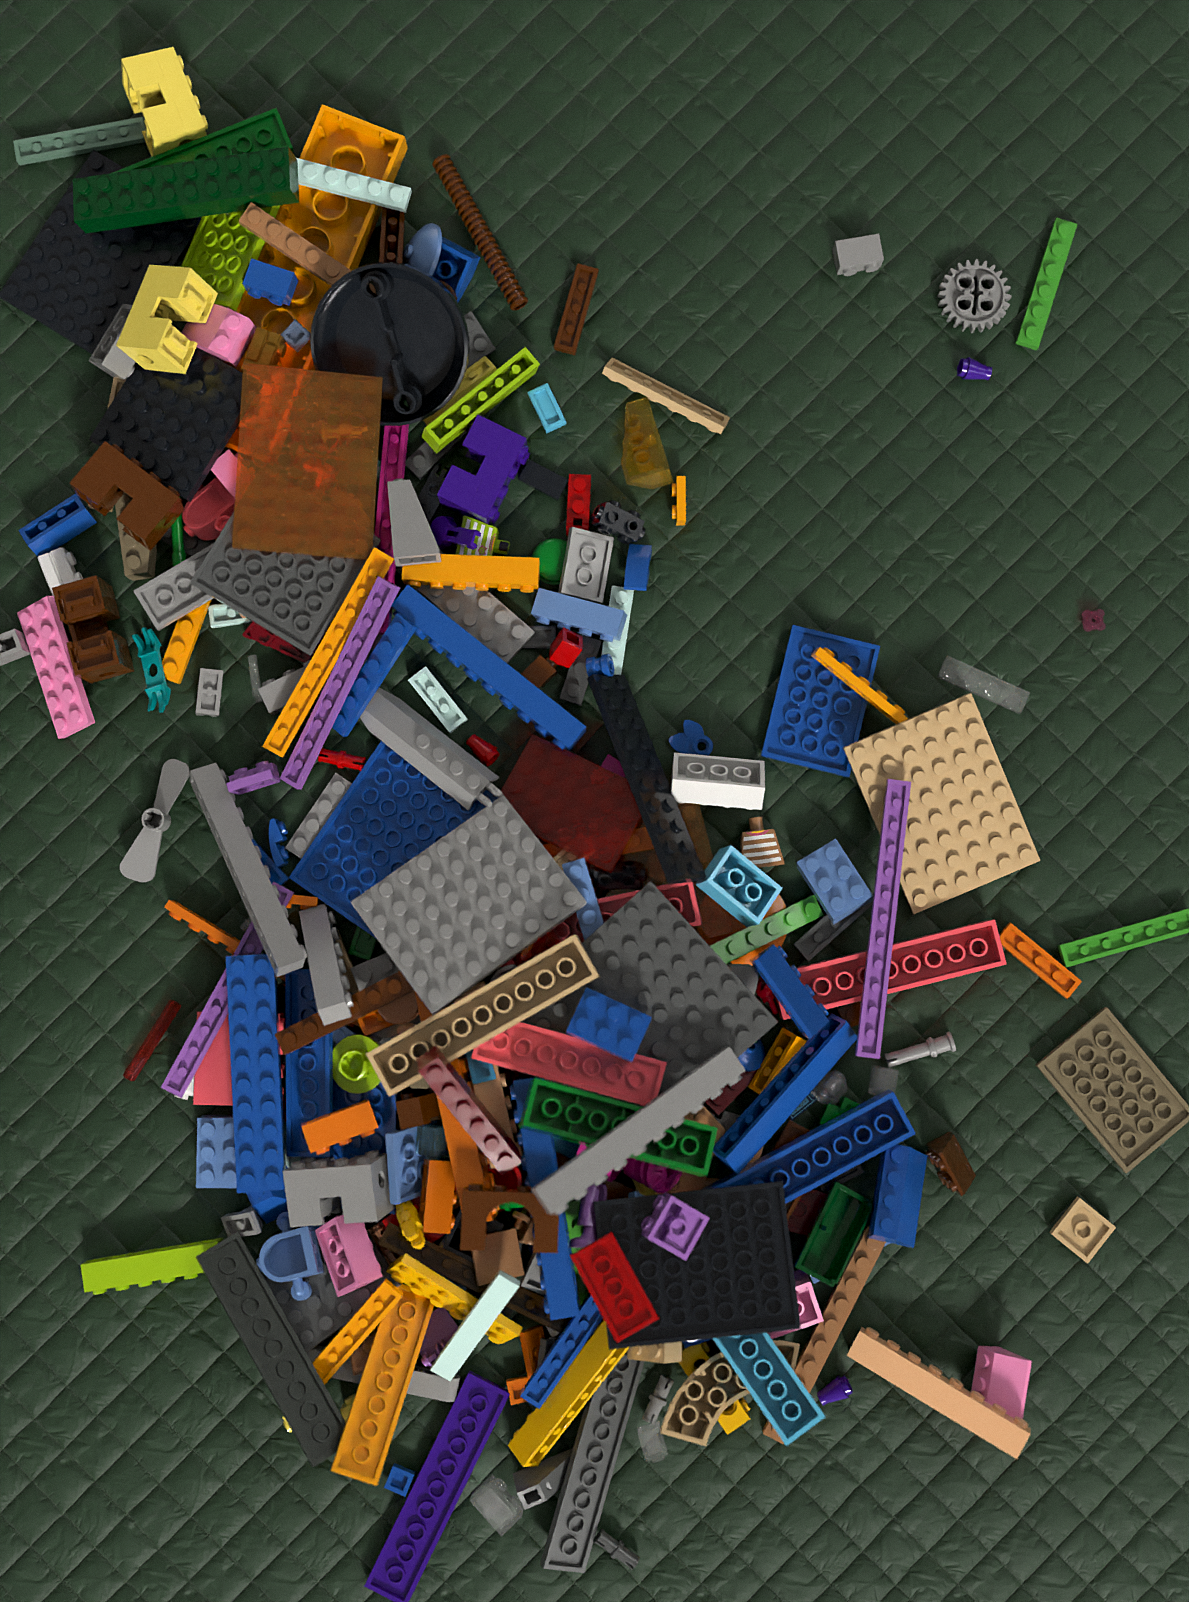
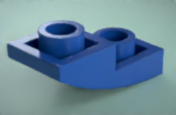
M629 544L624 579L625 590H647L652 545Z
M273 818L269 823V844L276 867L281 868L289 864L287 861L289 854L284 845L280 846V843L288 840L285 835L288 833V830L283 821L279 822V819Z

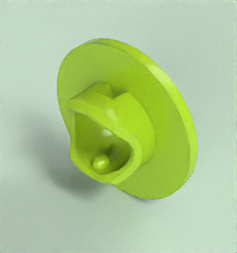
M352 1035L342 1039L333 1050V1078L343 1090L355 1094L365 1093L374 1089L381 1081L366 1054L380 1045L365 1035Z

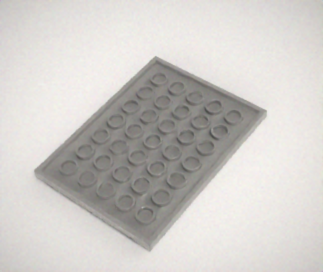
M502 795L492 802L490 807L487 806L351 901V904L431 1014L435 1015L587 904V901L506 797Z

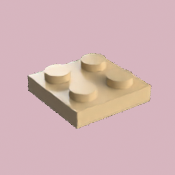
M1077 1196L1049 1233L1088 1264L1116 1227Z

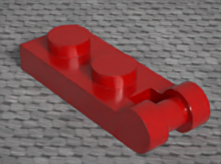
M569 474L566 536L569 535L571 527L589 531L591 475ZM574 520H582V525H573Z

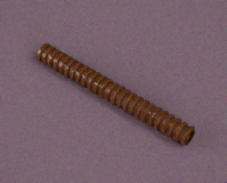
M443 154L438 156L433 161L432 166L436 169L435 171L439 175V179L442 180L443 186H446L445 190L449 192L448 195L452 198L451 200L455 204V208L458 210L462 221L465 222L464 224L468 228V232L471 233L472 239H475L474 243L478 245L477 248L481 251V256L484 257L485 263H488L487 267L491 269L490 272L494 275L497 285L501 287L500 290L504 293L503 296L507 299L510 309L519 310L527 304L528 298L524 297L525 293L521 291L522 287L518 285L515 274L511 273L512 269L508 267L509 263L505 261V256L502 255L499 245L495 243L496 240L492 237V232L489 231L486 221L476 207V203L473 202L470 192L466 190L467 187L463 184V179L460 178V174L457 172L453 161H451L450 155Z

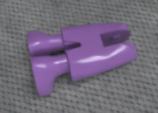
M593 1183L587 1188L588 1193L581 1198L577 1226L584 1227V1231L581 1236L570 1240L569 1247L583 1248L597 1240L594 1201L607 1200V1188L602 1183L597 1186Z

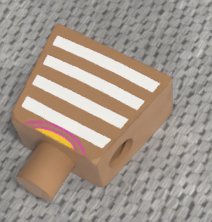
M762 817L749 818L750 832L741 833L740 853L758 868L784 865L775 830H764Z

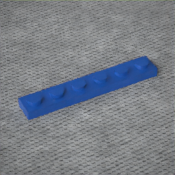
M402 613L395 615L360 670L332 726L342 737H348L417 629V626Z
M590 1293L580 1306L579 1316L572 1317L520 1392V1397L538 1409L541 1408L603 1319Z

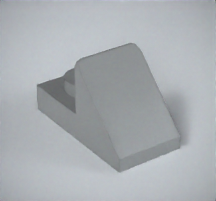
M252 1205L243 1211L228 1213L221 1217L228 1237L237 1232L241 1237L256 1235L262 1232L263 1222Z

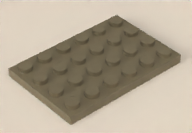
M1107 1007L1100 1010L1035 1064L1126 1174L1189 1122V1105Z

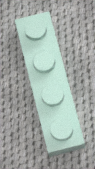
M612 586L609 607L623 610L628 616L620 641L614 639L613 642L603 641L601 656L604 654L612 656L615 670L614 675H621L634 594V590H625L624 587Z

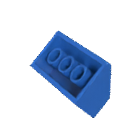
M772 944L752 958L750 962L803 1036L810 1039L829 1022L826 1017L829 1013L822 1003L817 1005L812 997L815 993L808 984L803 985L799 980L801 974L794 965L789 966L785 959L788 956L782 947L778 946L776 948Z
M898 1144L880 1153L872 1205L874 1209L871 1213L868 1238L914 1248L927 1155L911 1147Z

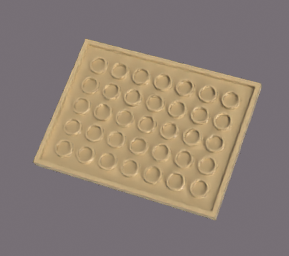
M972 693L963 695L843 747L879 835L881 834L887 779L911 782L900 885L913 914L1040 861Z

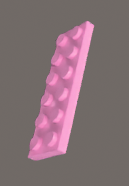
M46 596L17 612L58 739H61L94 724L95 720L82 680L74 674L66 644L69 641L63 623L60 621L54 596Z

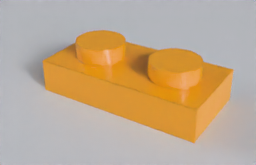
M677 476L676 483H672V497H676V505H672V519H676V526H685L686 476Z

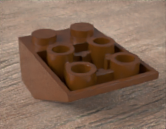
M947 1132L925 1144L928 1149L925 1153L931 1164H934L936 1168L938 1167L939 1171L936 1174L942 1185L945 1184L952 1192L955 1191L960 1196H963L976 1175L955 1135Z

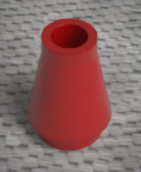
M473 734L466 742L478 760L487 766L492 765L500 755L497 747L479 738L476 734Z

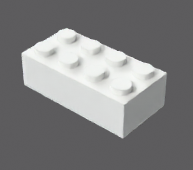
M674 753L671 794L676 802L762 810L765 791L764 761Z

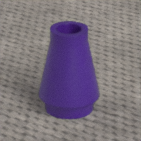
M970 357L962 358L957 367V376H960L962 379L989 380L992 374V367L986 366Z
M845 1375L842 1377L837 1376L822 1390L818 1391L817 1396L821 1404L825 1405L849 1398V1395L853 1393V1389Z

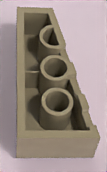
M126 493L115 504L117 517L132 500ZM117 520L125 576L132 581L154 578L157 556L156 545L149 551L122 530L124 528L123 524Z

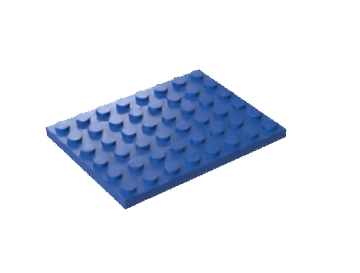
M381 741L289 878L376 938L352 906L351 901L484 809L485 805L476 800L468 811ZM487 790L483 793L491 802L498 799Z

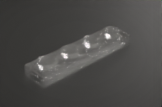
M946 656L937 675L938 678L1018 714L1022 713L1030 694L1026 690L950 656Z

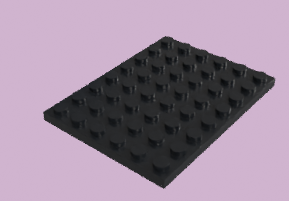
M93 150L75 179L109 174L123 169V167ZM72 182L1 290L0 299L92 355L122 304L133 305L149 265L177 267L190 247L202 217L85 233L74 222Z
M783 1181L668 1193L709 1217L706 1226L686 1261L641 1234L643 1231L641 1229L643 1220L647 1216L651 1217L655 1210L653 1207L655 1199L663 1194L594 1201L597 1239L612 1231L659 1317L658 1320L618 1343L606 1324L609 1349L801 1329Z

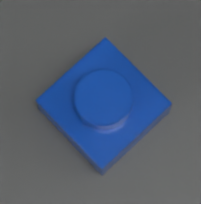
M394 1463L384 1488L405 1497L415 1472Z

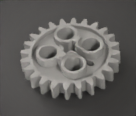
M978 259L975 260L973 265H971L969 260H966L964 267L958 263L956 270L951 268L948 272L949 275L945 274L943 278L945 283H941L939 289L942 291L937 295L938 298L942 299L938 306L945 307L941 314H949L946 321L954 320V328L961 324L963 332L966 327H970L971 333L974 332L976 327L981 333L985 326L990 330L993 323L997 325L1000 322V317L1003 318L1005 316V310L1010 306L1007 301L1011 298V295L1006 294L1011 287L1004 286L1008 279H1000L1002 270L995 273V265L987 268V261H985L981 266ZM974 278L977 279L976 287L974 284ZM959 282H965L968 288L961 287ZM981 283H987L990 289L983 288ZM973 303L975 315L972 314ZM958 304H965L967 306V310L959 308ZM980 305H987L990 311H984Z

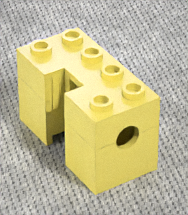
M174 47L121 59L122 84L134 114L142 112L145 118L146 130L142 131V135L151 157L207 135L205 131L208 129L207 120L199 112V100L191 92L192 84L190 78L184 74L182 58L180 55H176Z
M149 265L116 346L145 370L186 374L197 343L190 341L172 325L171 320L206 323L218 293L191 268Z

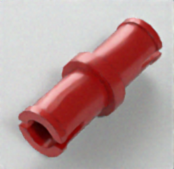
M322 748L319 754L327 755L328 757L318 756L319 762L337 765L341 769L347 767L362 771L364 765L357 764L356 762L366 763L365 757L347 754L343 750L337 752Z

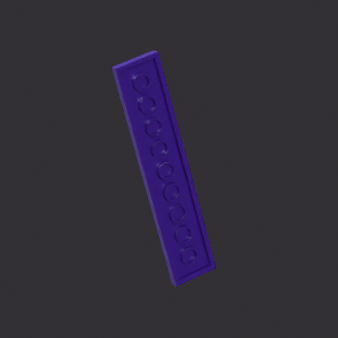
M469 1370L367 1578L365 1587L394 1602H409L510 1395L507 1389Z

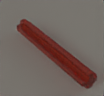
M170 1000L124 1072L123 1076L127 1080H136L181 1008V1004L177 1001Z

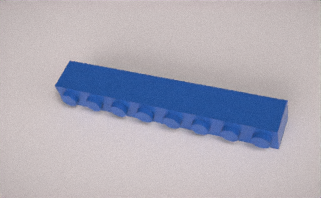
M831 1013L827 1018L829 1022L812 1038L807 1040L714 1145L713 1153L724 1166L738 1175L857 1040V1035L846 1020Z

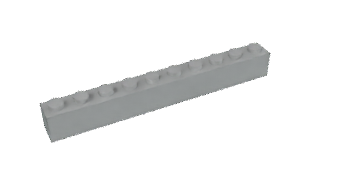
M217 763L190 770V784L276 977L303 968L305 958H307L305 948L297 942V931L294 925H290L287 920V909L278 900V889L269 880L270 872L266 865L263 866L260 860L262 858L258 846L253 845L252 832L249 826L245 827L243 822V812L234 803L235 795L228 791L224 770H219Z
M730 1047L722 1048L531 1189L547 1214L555 1213L558 1215L569 1207L567 1203L573 1198L579 1200L588 1193L587 1188L593 1183L596 1186L601 1184L608 1178L606 1174L612 1169L617 1171L628 1163L626 1161L628 1157L632 1154L635 1157L640 1155L647 1149L645 1146L651 1140L657 1142L666 1135L665 1130L671 1125L673 1128L679 1126L685 1121L684 1116L690 1111L694 1114L704 1107L702 1102L709 1097L711 1100L723 1093L721 1088L727 1084L732 1086L742 1078L740 1074L746 1070Z

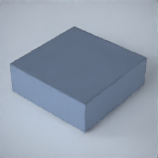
M296 319L280 334L285 342L297 353L307 344L311 337V333Z

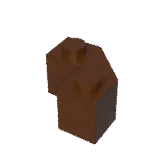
M431 1087L416 1096L414 1092L401 1094V1099L396 1101L401 1129L429 1124L433 1120H442L437 1095Z

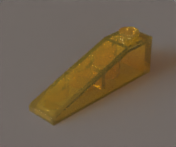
M644 397L626 403L623 457H621V466L626 483L647 489H655L673 483L648 398Z

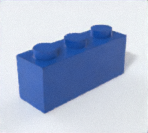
M75 493L18 531L28 547L37 556L57 549L97 522L87 506Z

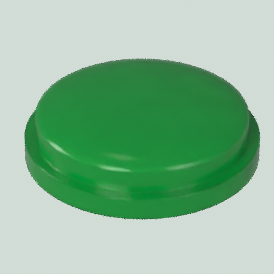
M551 538L541 542L535 548L532 558H539L540 560L539 580L543 583L560 585L567 541Z

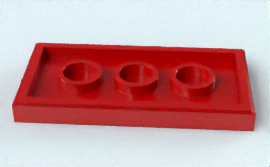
M612 1231L570 1255L617 1343L659 1319Z

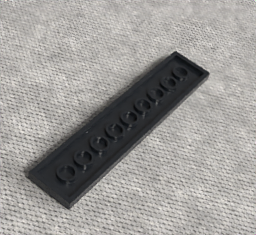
M592 674L587 678L668 884L703 880L706 878L703 866L698 858L677 802L671 794L669 782L666 779L661 762L658 759L625 675L607 677L603 674Z

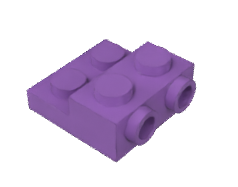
M263 761L255 764L256 768L247 770V767L235 770L234 775L228 776L230 782L226 783L228 791L241 795L281 782L276 764Z
M664 1192L663 1195H659L653 1203L655 1210L651 1217L647 1216L643 1220L641 1225L643 1231L641 1234L686 1261L706 1226L709 1217Z

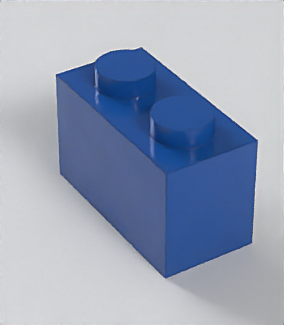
M251 258L242 284L247 294L254 298L260 299L264 297L275 305L282 306V304L290 306L298 279L294 272Z

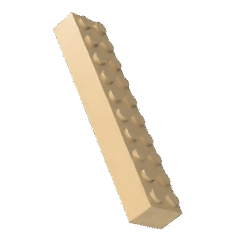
M574 934L366 1055L388 1096H392L423 1078L418 1072L416 1059L434 1046H437L447 1060L452 1062L595 980L600 975L578 936Z

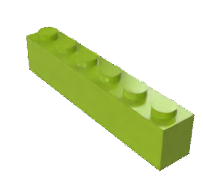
M526 347L523 348L426 426L422 438L437 454L474 423L477 415L484 416L532 377L540 363Z
M223 1238L87 1260L81 1264L84 1293L92 1291L93 1295L107 1292L109 1288L121 1291L130 1288V1285L138 1284V1287L152 1285V1281L161 1280V1283L175 1281V1277L184 1276V1279L196 1278L199 1273H204L196 1256L223 1241Z

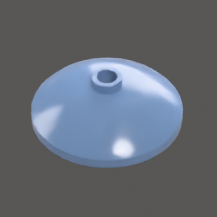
M429 223L413 235L404 248L403 264L417 267L433 275L442 246V233L438 225Z

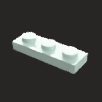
M426 666L408 679L449 733H452L468 720Z

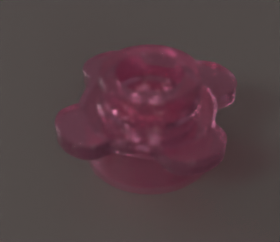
M1102 609L1083 611V629L1086 632L1096 629L1098 631L1104 630L1106 627L1103 622L1104 611Z

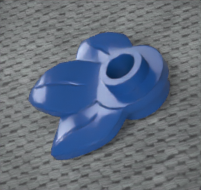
M691 720L684 721V733L675 734L668 739L671 747L680 753L708 756L713 750V743L709 737L704 735L702 726ZM699 743H704L706 745V749L700 751L697 748V745Z

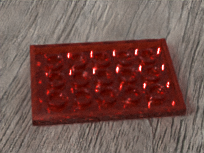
M533 734L501 790L502 795L506 797L537 838L578 858H585L587 862L609 873H612L642 817L626 778L565 749L562 750L558 746Z

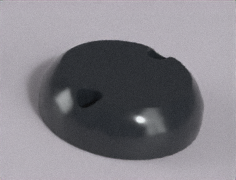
M378 262L367 264L348 272L325 293L314 314L311 326V354L315 369L323 386L331 397L345 410L362 420L374 424L401 426L424 420L435 414L449 402L459 389L468 366L470 352L469 332L464 314L458 302L439 280L431 274L408 264ZM371 280L373 281L376 294L369 287ZM403 394H405L408 407L402 402Z

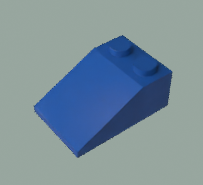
M442 237L439 260L432 276L439 280L459 303L481 257Z

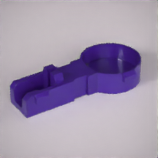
M447 516L437 517L430 525L440 550L449 547L452 543L466 546L468 549H477L474 539L475 536L481 537L480 531L462 527L457 528L453 518ZM452 531L454 535L448 536V532Z

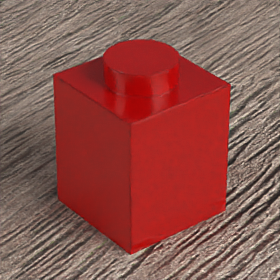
M563 627L550 645L549 659L557 665L570 668L582 651L583 636Z

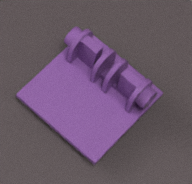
M438 1307L432 1312L419 1352L422 1356L421 1361L425 1367L428 1366L430 1369L433 1362L458 1329L449 1312L443 1307Z

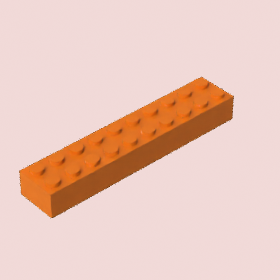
M415 992L420 1020L423 1022L433 1015ZM455 1001L451 1002L449 1005H447L446 1007H444L442 1010H444L445 1008L451 1006L452 1003H455ZM464 1055L450 1063L474 1092L472 1080L469 1081L467 1074L470 1071L467 1057L464 1058ZM437 1095L462 1212L463 1189L468 1188L469 1184H483V1188L493 1189L495 1179L493 1173H489L488 1164L490 1162L487 1156ZM500 1205L490 1212L487 1222L492 1221L497 1216Z

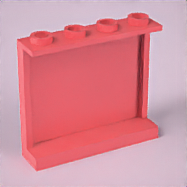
M202 1011L197 1012V1020L201 1015ZM278 1013L279 1031L286 1028L284 1013ZM228 1015L194 1076L193 1105L233 1106ZM280 1047L281 1078H284L285 1064H282V1057L284 1054ZM282 1087V1098L284 1100L285 1090Z

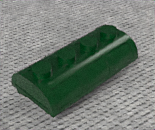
M833 1181L831 1189L793 1266L831 1287L835 1283L838 1284L874 1209L872 1207L873 1202Z

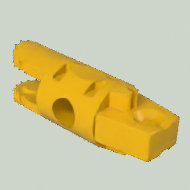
M411 1200L396 1205L397 1219L402 1234L411 1242L415 1249H422L425 1245V1238L417 1209Z

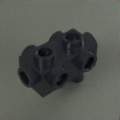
M613 500L597 505L590 516L592 525L598 527V531L607 535L612 534L618 537L617 540L624 544H630L642 539L645 534V528L643 527L645 521L640 519L638 512L633 510L626 512L621 509L622 505Z
M605 858L595 860V865L590 864L589 873L590 877L594 878L593 887H598L595 892L597 898H603L607 889L639 890L640 881H645V868L641 867L640 862L626 860L624 862L612 861Z

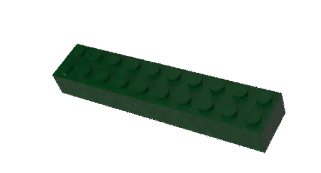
M289 147L73 179L74 222L85 233L244 211L251 202L259 208L299 203L298 161Z

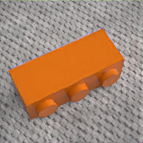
M369 1099L302 1123L301 1127L310 1153L316 1151L318 1155L329 1151V1146L336 1143L339 1146L346 1145L353 1141L352 1137L360 1134L362 1138L375 1133L374 1129L378 1128Z
M424 1159L419 1218L423 1226L422 1232L450 1234L451 1228L454 1227L455 1215L452 1214L453 1204H456L457 1191L454 1190L455 1179L451 1161Z

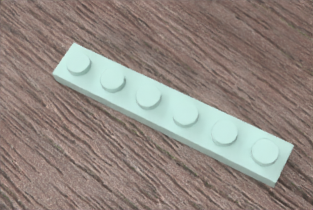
M296 158L298 161L299 185L406 213L412 193L411 188Z

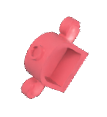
M217 477L205 487L201 484L191 502L188 501L184 507L182 518L186 525L183 529L191 538L195 535L199 539L206 541L218 538L239 504Z

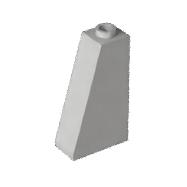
M399 478L387 482L393 556L396 567L442 562L439 547L411 481Z

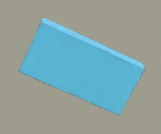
M548 383L527 392L546 434L566 425V420Z

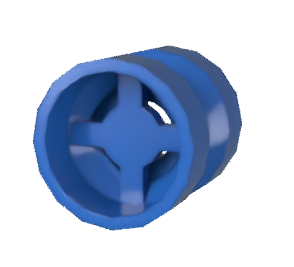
M604 654L598 659L596 657L587 658L586 671L588 677L592 674H603L607 677L613 676L615 670L612 656Z

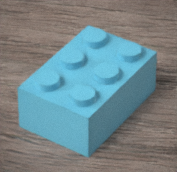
M732 845L718 850L704 871L706 878L697 881L695 884L746 927L758 925L782 890L780 885Z

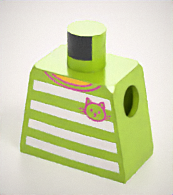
M468 516L463 517L461 527L478 530L481 533V537L475 536L474 543L477 545V549H468L466 546L458 544L455 555L494 556L495 553L508 555L510 542L498 540V528Z

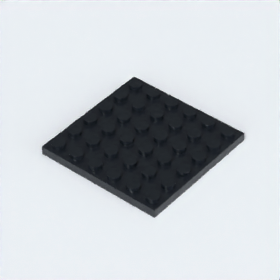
M197 347L186 374L145 370L136 363L133 373L127 377L89 440L98 446H101L104 441L111 446L115 443L125 452L124 455L128 459L135 458L143 465L142 469L148 474L150 471L162 480L160 482L166 488L168 486L173 487L181 497L191 502L263 385Z

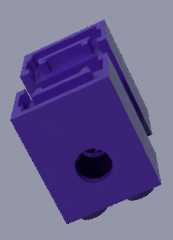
M477 415L462 445L469 449L466 457L480 463L481 466L475 476L452 465L437 496L441 506L461 516H468L491 525L495 524L499 518L500 512L498 510L508 492V485L511 479L514 480L521 464H526L530 453L528 452L527 438Z

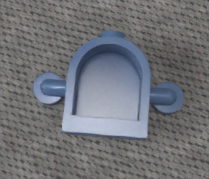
M283 1212L277 1217L276 1221L282 1233L272 1236L264 1243L256 1264L260 1272H263L273 1281H292V1297L299 1301L306 1300L310 1297L312 1288L308 1282L303 1281V1278L324 1272L315 1226L294 1229L295 1227H290L288 1212Z

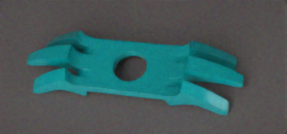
M144 627L141 629L146 644L138 634L132 635V638L138 647V657L142 661L147 685L145 691L149 698L148 711L155 709L158 700L159 713H162L165 710V706L168 705L171 689L167 686L159 650L161 643L152 629ZM152 664H155L158 669L154 677L151 676L149 671Z

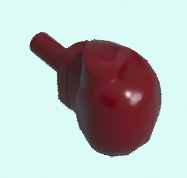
M759 977L756 993L763 1003H769L775 1015L779 1013L773 1001L775 996L763 978Z

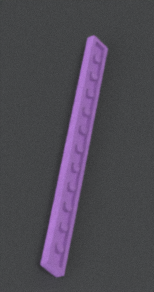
M887 779L855 1052V1055L860 1057L880 1059L911 782L893 779Z

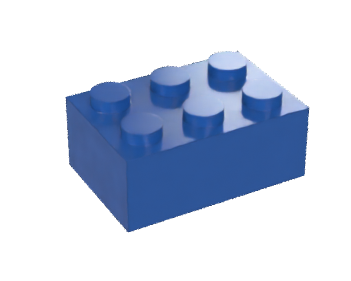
M586 987L566 1033L632 1063L652 1017Z

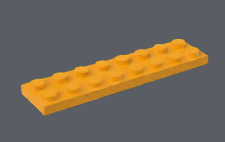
M404 1284L398 1287L404 1293L402 1298L378 1325L330 1470L374 1486L378 1484L434 1308L429 1298L424 1295L415 1294L411 1291L410 1286Z

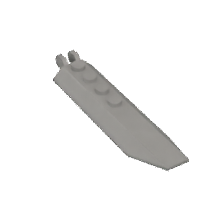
M378 688L360 716L364 725L373 735L468 811L476 800L485 805V807L492 805L491 800L483 795L486 789L497 798L502 795V792L491 783L499 779L496 774L401 699Z

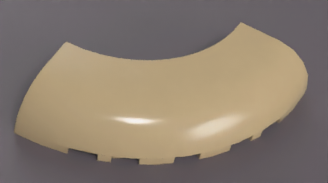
M773 1340L788 1364L795 1371L800 1344ZM722 1352L700 1365L682 1384L665 1414L660 1434L706 1446L712 1428L720 1414L735 1401L750 1393Z

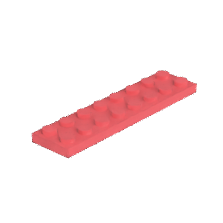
M523 1022L514 1025L474 1048L471 1056L475 1060L645 1106L658 1096L667 1064L665 1061L635 1054L632 1063L576 1037Z

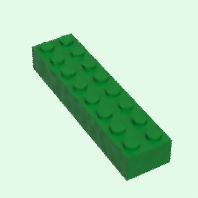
M533 1078L529 1083L518 1127L590 1146L642 1107ZM685 1119L679 1126L673 1128L671 1125L665 1130L666 1135L657 1142L651 1140L645 1145L647 1149L640 1155L635 1157L632 1154L630 1158L700 1177L708 1175L718 1128Z

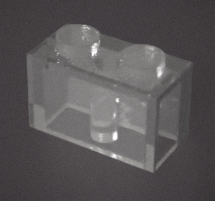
M490 1475L472 1492L470 1502L502 1536L522 1518L523 1505L517 1496L509 1494L506 1490V1484L500 1478L496 1479L493 1475Z

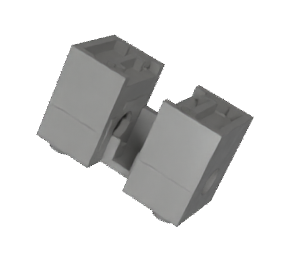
M378 1150L365 1152V1155H355L351 1159L339 1158L335 1160L334 1157L316 1159L315 1157H301V1161L291 1163V1167L283 1171L290 1227L325 1224V1216H330L331 1213H341L339 1197H341L344 1224L377 1222L395 1209V1204H390L387 1153L379 1154Z

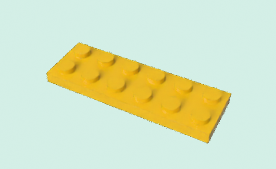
M406 1253L390 1263L386 1271L391 1274L393 1280L407 1284L411 1287L412 1292L417 1295L426 1296L434 1306L445 1308L453 1318L458 1320H464L479 1300ZM500 1313L485 1334L491 1342L503 1344L519 1336L523 1327Z

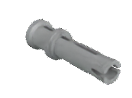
M950 1031L941 1037L934 1039L929 1037L925 1040V1043L885 1053V1059L889 1060L886 1061L888 1067L891 1068L892 1066L929 1055L937 1057L938 1054L950 1050L955 1052L956 1047Z

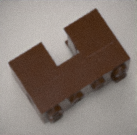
M104 441L71 480L70 485L78 497L103 516L107 515L124 493L130 496L132 500L116 519L123 524L124 528L122 530L151 551L184 511L181 503L182 499L179 497L180 494L173 487L168 486L166 488L160 483L162 480L150 471L149 474L142 469L143 465L135 458L128 459L124 455L125 452L118 445L113 443L111 446Z
M95 575L52 587L60 621L69 625L73 642L70 641L66 644L75 676L89 683H94L134 672L126 639L111 630L109 631L107 621L120 618L112 586Z

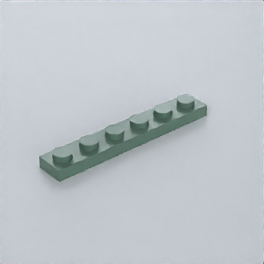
M144 117L14 140L16 161L19 165L90 153L93 150L101 151L144 143L142 131L146 130Z

